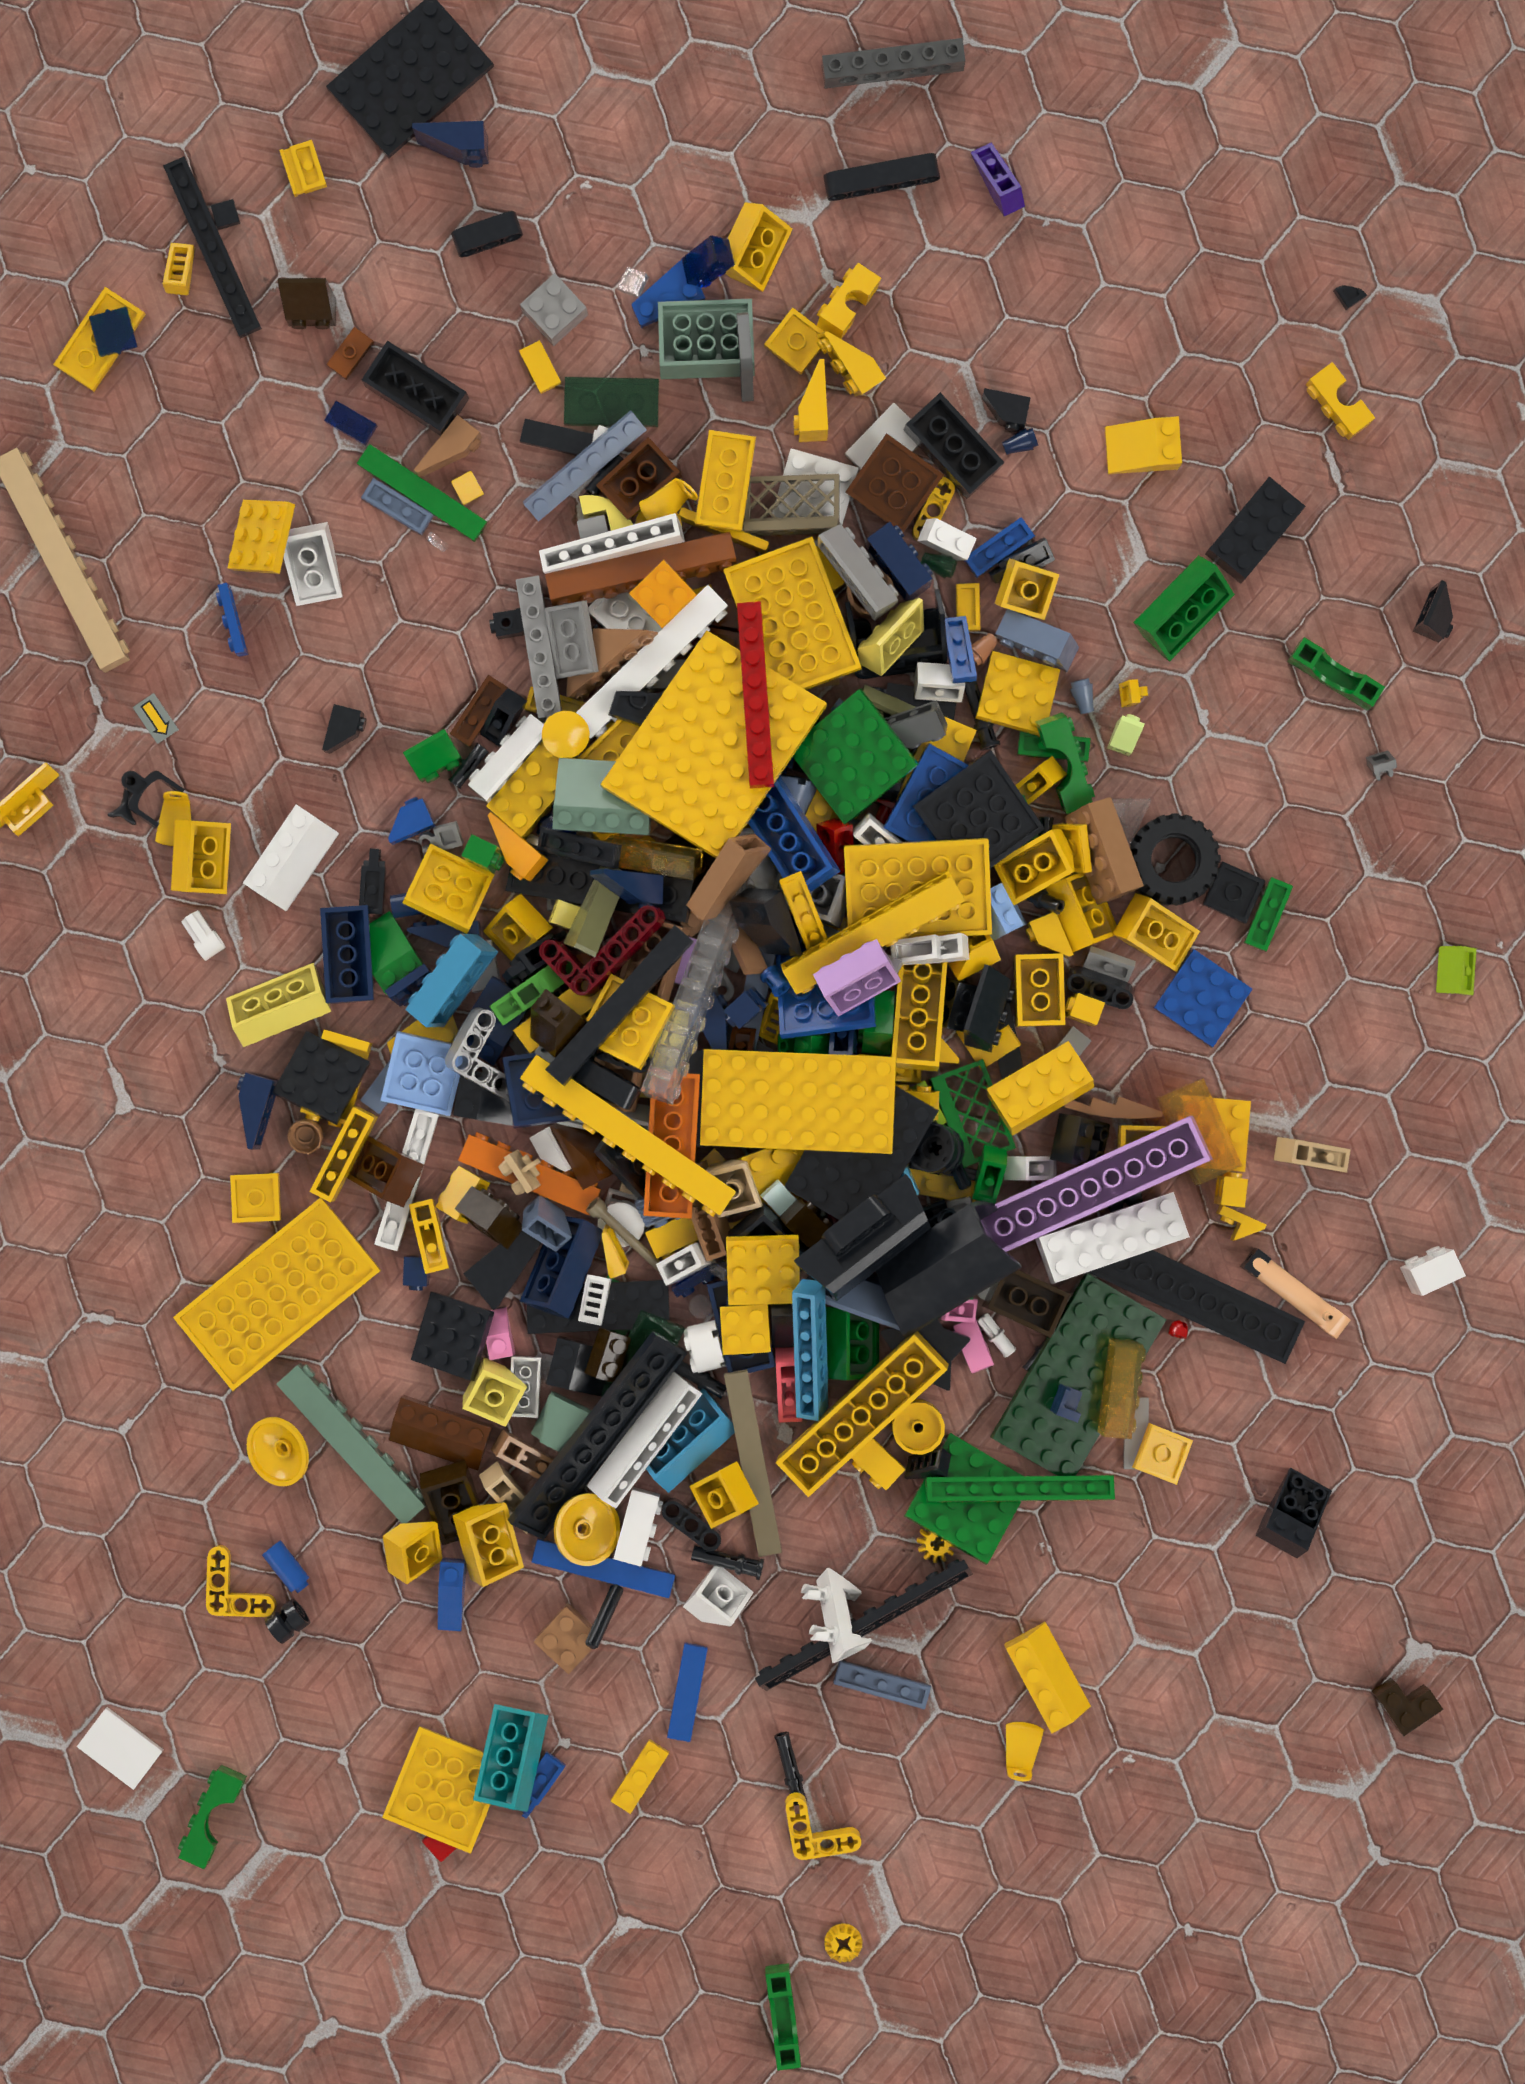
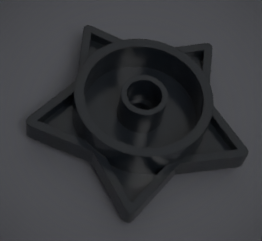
M938 1318L918 1332L948 1363V1370L932 1384L949 1391L951 1387V1362L971 1339L966 1335L943 1327ZM894 1328L883 1329L880 1332L891 1350H894L905 1339L901 1331Z

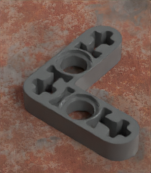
M748 312L736 313L742 402L754 401Z

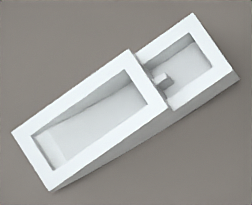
M963 933L943 936L934 934L899 939L898 942L891 946V956L902 961L903 965L969 960L968 936Z

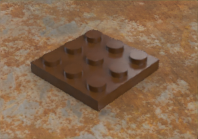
M886 433L845 493L885 522H891L893 526L897 525L904 533L944 474Z

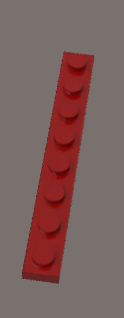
M761 601L737 603L750 789L774 787Z

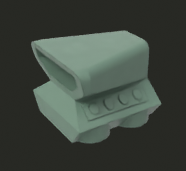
M551 1391L531 1434L540 1439V1443L560 1452L591 1412V1409Z

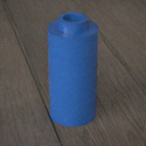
M281 1540L262 1554L263 1558L290 1592L295 1590L299 1593L309 1585L306 1580L310 1577Z

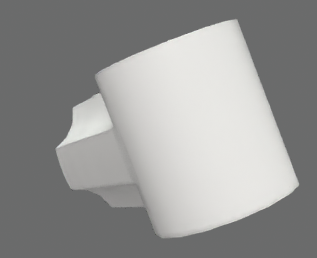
M197 910L189 914L181 921L194 940L196 950L205 961L226 948L218 934L214 930L212 931L200 911Z

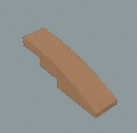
M1116 1096L1113 1104L1091 1097L1088 1105L1073 1100L1062 1106L1063 1108L1083 1114L1106 1118L1162 1117L1164 1113Z

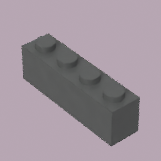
M937 700L884 718L906 748L909 749L917 748L922 743L930 740L934 742L942 739L946 735L948 725Z

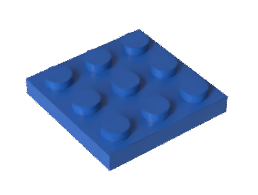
M1193 949L1153 1008L1213 1048L1252 991V988Z

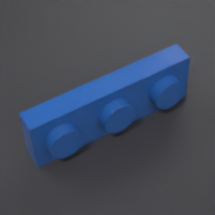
M1020 517L972 551L968 560L964 561L975 577L978 578L1005 557L1011 555L1032 540L1035 535L1023 518Z
M228 583L219 584V592L216 593L219 606L224 608L225 615H222L225 629L230 631L231 637L228 638L231 652L235 651V654L239 657L246 656L248 651L232 588Z
M966 616L945 618L947 654L953 684L976 681L977 673Z

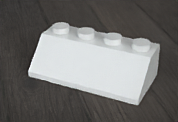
M532 714L528 717L523 716L516 724L517 730L512 735L507 734L500 742L501 748L496 753L492 751L484 760L485 766L481 770L476 769L470 775L468 786L489 803L543 741L542 729L544 724Z
M295 805L243 884L287 911L339 833L298 805Z

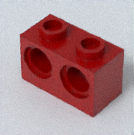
M836 818L817 823V834L840 869V872L837 874L845 873L844 846L854 845L853 824H844Z

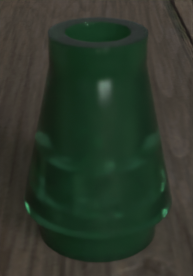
M925 552L921 560V564L926 563L931 571L944 579L946 577L952 578L957 566V560L947 555Z

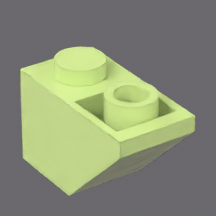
M1127 714L1125 717L1122 715L1116 722L1107 748L1130 756L1143 730L1144 723L1140 722V718Z

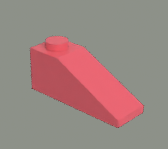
M794 1347L775 1348L779 1423L802 1422V1418L796 1417Z

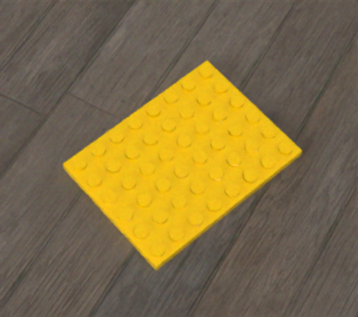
M706 630L600 785L606 791L717 858L729 838L738 837L772 787L750 789L740 650ZM766 666L773 777L775 783L827 707V703Z

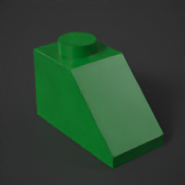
M984 1145L978 1163L972 1199L996 1203L1007 1167V1150Z

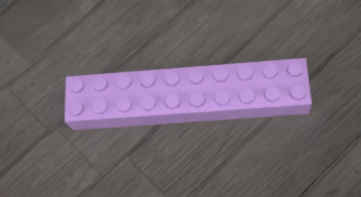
M1189 1116L996 1203L995 1205L998 1210L982 1219L981 1223L986 1234L1005 1252H1008L1209 1162L1213 1158L1194 1117Z

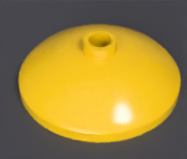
M267 1417L253 1425L249 1431L246 1445L247 1454L254 1470L265 1481L276 1486H289L299 1481L307 1471L309 1453L306 1442L298 1429L290 1422L278 1417Z
M584 1493L569 1499L559 1510L554 1524V1538L560 1553L568 1561L581 1566L596 1565L607 1559L614 1551L620 1536V1520L614 1507L602 1501L596 1494ZM581 1524L582 1530L578 1532V1526Z

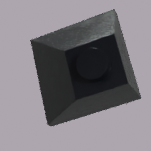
M1441 580L1431 588L1413 629V632L1438 643L1444 637L1448 638L1453 629V625L1450 624L1453 614L1445 581Z

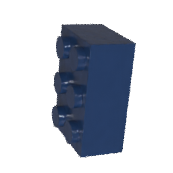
M888 522L867 538L865 548L881 570L891 578L894 587L905 602L914 600L930 588L933 579L931 575L933 573L926 563L921 564L917 556L919 554L912 544L907 545L903 540L904 534L897 525L893 526L891 522Z

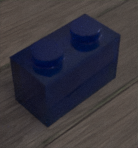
M713 235L709 236L682 258L687 284L700 288L710 286L715 279L724 275L727 270L735 265L729 239Z

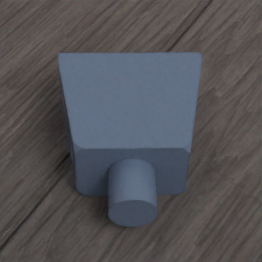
M537 1196L524 1209L522 1231L555 1252L572 1238L564 1211L551 1203L548 1198Z

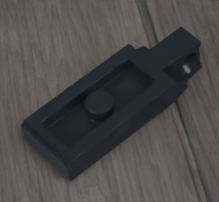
M1042 538L998 562L999 567L988 573L991 580L996 584L1002 581L1009 558L1039 568L1053 562L1055 558L1047 539Z
M370 848L369 860H364L363 866H361L359 906L368 905L369 914L383 915L386 867L385 862L381 861V849Z

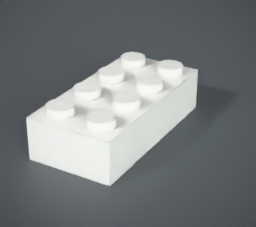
M511 1357V1372L527 1386L512 1417H539L542 1357Z

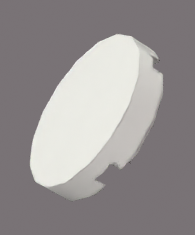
M626 1200L613 1201L606 1205L608 1208L607 1212L639 1240L645 1230V1223L637 1210V1206ZM600 1218L598 1219V1227L603 1230L606 1223ZM615 1232L622 1247L630 1246Z

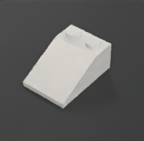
M328 522L290 529L283 558L296 606L341 598L343 596Z

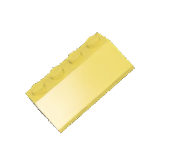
M314 963L226 998L232 1028L243 1047L331 1012L330 1004L326 1003L324 986Z

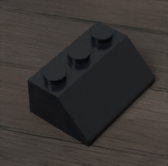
M986 964L984 965L964 1027V1045L992 1053L994 1045H999L1002 1032L998 1031L1000 1025H1005L1009 1011L1005 1009L1008 1002L1012 1003L1015 989H1012L1011 979Z

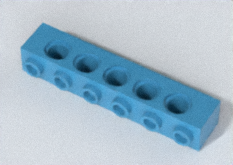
M802 1279L792 1292L796 1417L819 1421L829 1407L825 1287L817 1281Z

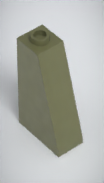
M600 866V868H599V869H612V870H620V871H622V870L619 869V868H618V869H613V868H609V867L607 868V867H603V866ZM594 879L563 944L583 954L596 957L619 896Z

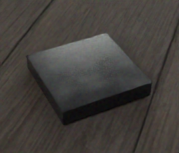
M1222 861L1219 866L1218 876L1215 877L1214 883L1209 888L1202 905L1246 924L1265 880Z

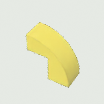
M595 495L579 496L584 519L607 515L611 531L633 525L631 519L627 520L609 499Z

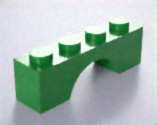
M1305 637L1299 641L1287 660L1288 663L1366 711L1374 706L1385 686L1369 676L1354 672L1337 663L1326 653L1325 649Z
M1061 712L1035 721L1042 744L1046 748L1062 751L1067 760V775L1056 787L1062 810L1069 814L1088 803H1092V798L1095 797L1092 785L1087 784L1085 778L1088 775V771L1084 761L1081 762L1078 755L1081 753V747L1078 740L1073 738L1072 731H1075L1071 717L1067 718Z
M220 1765L217 1771L212 1770L207 1780L210 1787L207 1793L203 1791L197 1803L198 1806H201L197 1815L193 1813L187 1827L191 1828L188 1836H183L178 1846V1849L181 1850L179 1859L202 1869L207 1867L218 1844L209 1828L210 1813L218 1805L234 1803L247 1778L246 1775L224 1765Z
M789 1963L765 1966L777 2071L801 2068Z

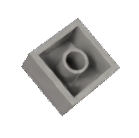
M556 273L520 304L522 313L553 346L588 316L587 307Z

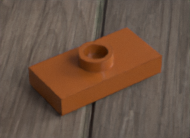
M354 327L326 365L347 380L374 344V341Z

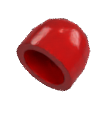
M1180 1320L1174 1321L1169 1328L1168 1335L1187 1339V1324Z

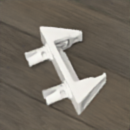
M826 1568L816 1580L817 1586L804 1584L801 1593H805L802 1597L803 1599L820 1600L825 1627L812 1625L809 1634L813 1636L810 1640L827 1641L829 1643L832 1663H836L865 1649L872 1640L871 1638H861L860 1635L852 1633L846 1599L855 1601L862 1594L861 1590L837 1572Z

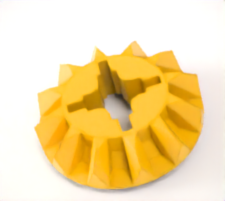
M837 1924L830 1928L825 1936V1951L831 1959L839 1963L851 1962L855 1957H858L862 1949L861 1934L850 1924ZM849 1937L848 1946L850 1949L842 1947L838 1950L839 1942L837 1938L845 1940Z

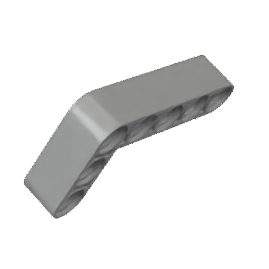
M480 1007L474 1008L469 1012L446 1054L445 1064L450 1070L509 1102L505 1074L477 1059L495 1025L496 1017L489 1010ZM484 1013L486 1017L485 1022L479 1025L478 1018ZM473 1034L474 1042L468 1046L466 1040ZM458 1056H462V1064L459 1067H456V1058ZM482 1067V1075L476 1078V1069ZM501 1078L502 1085L500 1088L496 1089L495 1082L497 1079Z

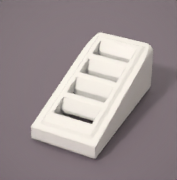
M587 1274L578 1321L602 1326L612 1279ZM591 1284H601L604 1285L603 1290L591 1287ZM589 1293L602 1294V1299L589 1297ZM588 1301L599 1303L600 1308L587 1306ZM585 1312L599 1313L598 1318L587 1316Z

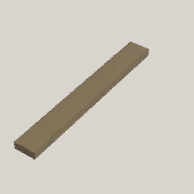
M748 1370L724 1373L742 1472L759 1503L750 1509L758 1556L782 1553Z

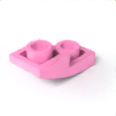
M976 1318L975 1323L962 1322L953 1326L955 1332L966 1335L971 1339L962 1351L972 1374L994 1365L988 1345L984 1341Z

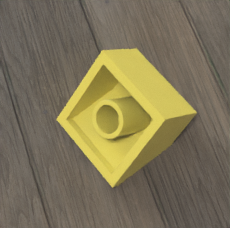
M483 1357L475 1380L470 1381L463 1394L462 1409L506 1427L527 1386L504 1365Z

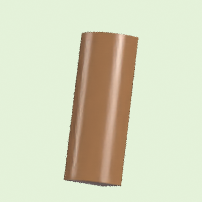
M707 1160L696 1163L704 1170L709 1167ZM695 1200L692 1209V1222L706 1262L727 1255L726 1237H728V1231L730 1230L727 1217L718 1218L717 1214L712 1217L701 1209L704 1205Z

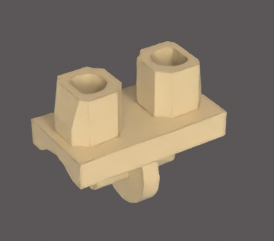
M518 1149L505 1156V1160L498 1166L505 1177L512 1172L518 1180L511 1184V1188L516 1195L525 1192L528 1194L541 1186L536 1178L540 1173L535 1167L541 1163L540 1160L536 1159L532 1162L528 1154L522 1156Z

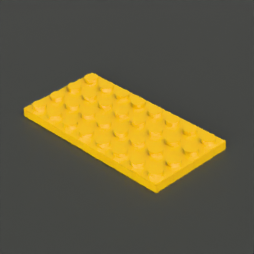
M704 1049L700 1145L893 1154L897 1057Z
M320 1197L173 1318L229 1388L234 1391L372 1279L381 1269L327 1202Z

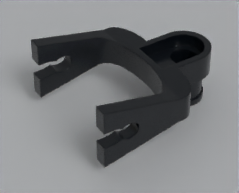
M127 771L121 777V785L133 794L129 800L128 808L156 829L160 823L138 808L143 792L150 784L157 780H161L177 792H183L185 789L159 771H153L145 778L135 771ZM132 778L134 785H128L126 779Z

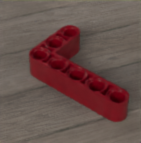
M649 905L643 906L596 954V957H593L585 966L565 944L559 941H544L540 946L539 953L542 959L575 994L588 997L593 996L605 985L610 974L614 975L663 925L665 914L660 908ZM653 911L655 919L652 923H649L647 916L649 912ZM634 928H637L638 937L632 940L631 932ZM555 945L557 953L554 957H551L550 949ZM620 945L622 953L619 957H616L614 950ZM571 962L573 970L570 974H567L566 965ZM603 962L605 964V971L600 975L598 966ZM587 979L589 986L586 991H583L581 985Z

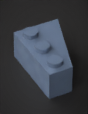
M1010 609L1006 610L995 633L1001 645L1010 649L1015 647L1021 650L1023 654L1036 657L1065 672H1068L1079 649L1071 633Z

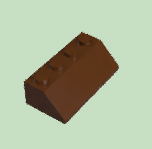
M403 1395L395 1412L388 1440L454 1463L465 1460L468 1468L478 1471L494 1425Z

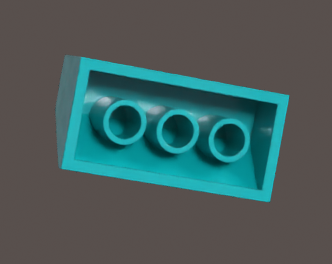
M494 1704L474 1793V1801L528 1812L549 1715Z

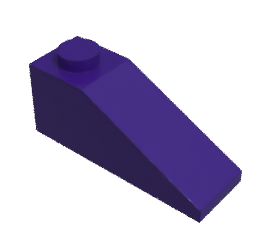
M992 142L972 151L971 156L1002 215L1007 216L1025 207L1021 185Z

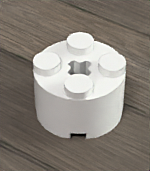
M715 1320L688 1326L687 1329H683L686 1350L690 1354V1365L693 1373L726 1367Z

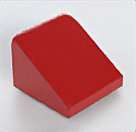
M428 1836L422 1839V1843L440 1862L444 1861L457 1849Z

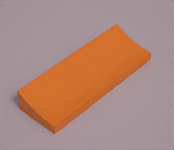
M652 1071L648 1131L695 1163L700 1074ZM646 1171L643 1216L692 1219L693 1203L682 1196L684 1191L677 1186L671 1189L661 1182L664 1177L657 1172L653 1176Z

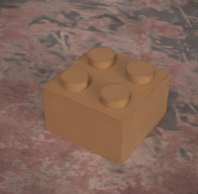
M567 1602L535 1637L534 1643L569 1675L592 1650L586 1646L585 1641L593 1625Z

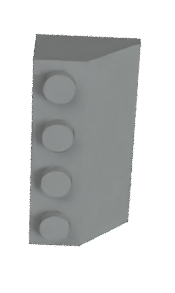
M839 524L821 533L818 536L817 546L875 621L897 605V596L899 594L891 584L887 585L882 579L884 574L877 565L872 566L868 558L870 556L863 546L858 547L853 541L856 538L848 527L844 529Z

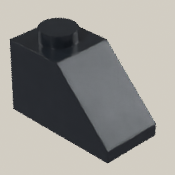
M984 388L982 400L999 425L1005 427V430L1010 432H1019V430L1024 429L1031 397Z
M507 688L495 701L480 735L500 747L502 739L509 734L519 719L527 700Z
M334 704L322 750L325 753L331 754L358 738L360 731L363 732L366 726L367 719L364 718V713L360 710Z

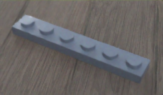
M630 410L527 497L523 504L539 522L647 429Z

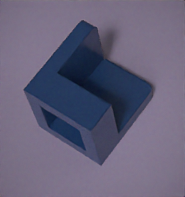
M1060 1384L1050 1411L1078 1423L1081 1413L1076 1409L1082 1392Z

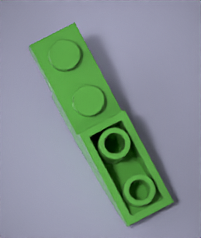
M571 962L566 965L567 974H570L573 970ZM548 965L491 1004L489 1008L500 1024L504 1026L533 1006L545 989L553 992L565 982Z

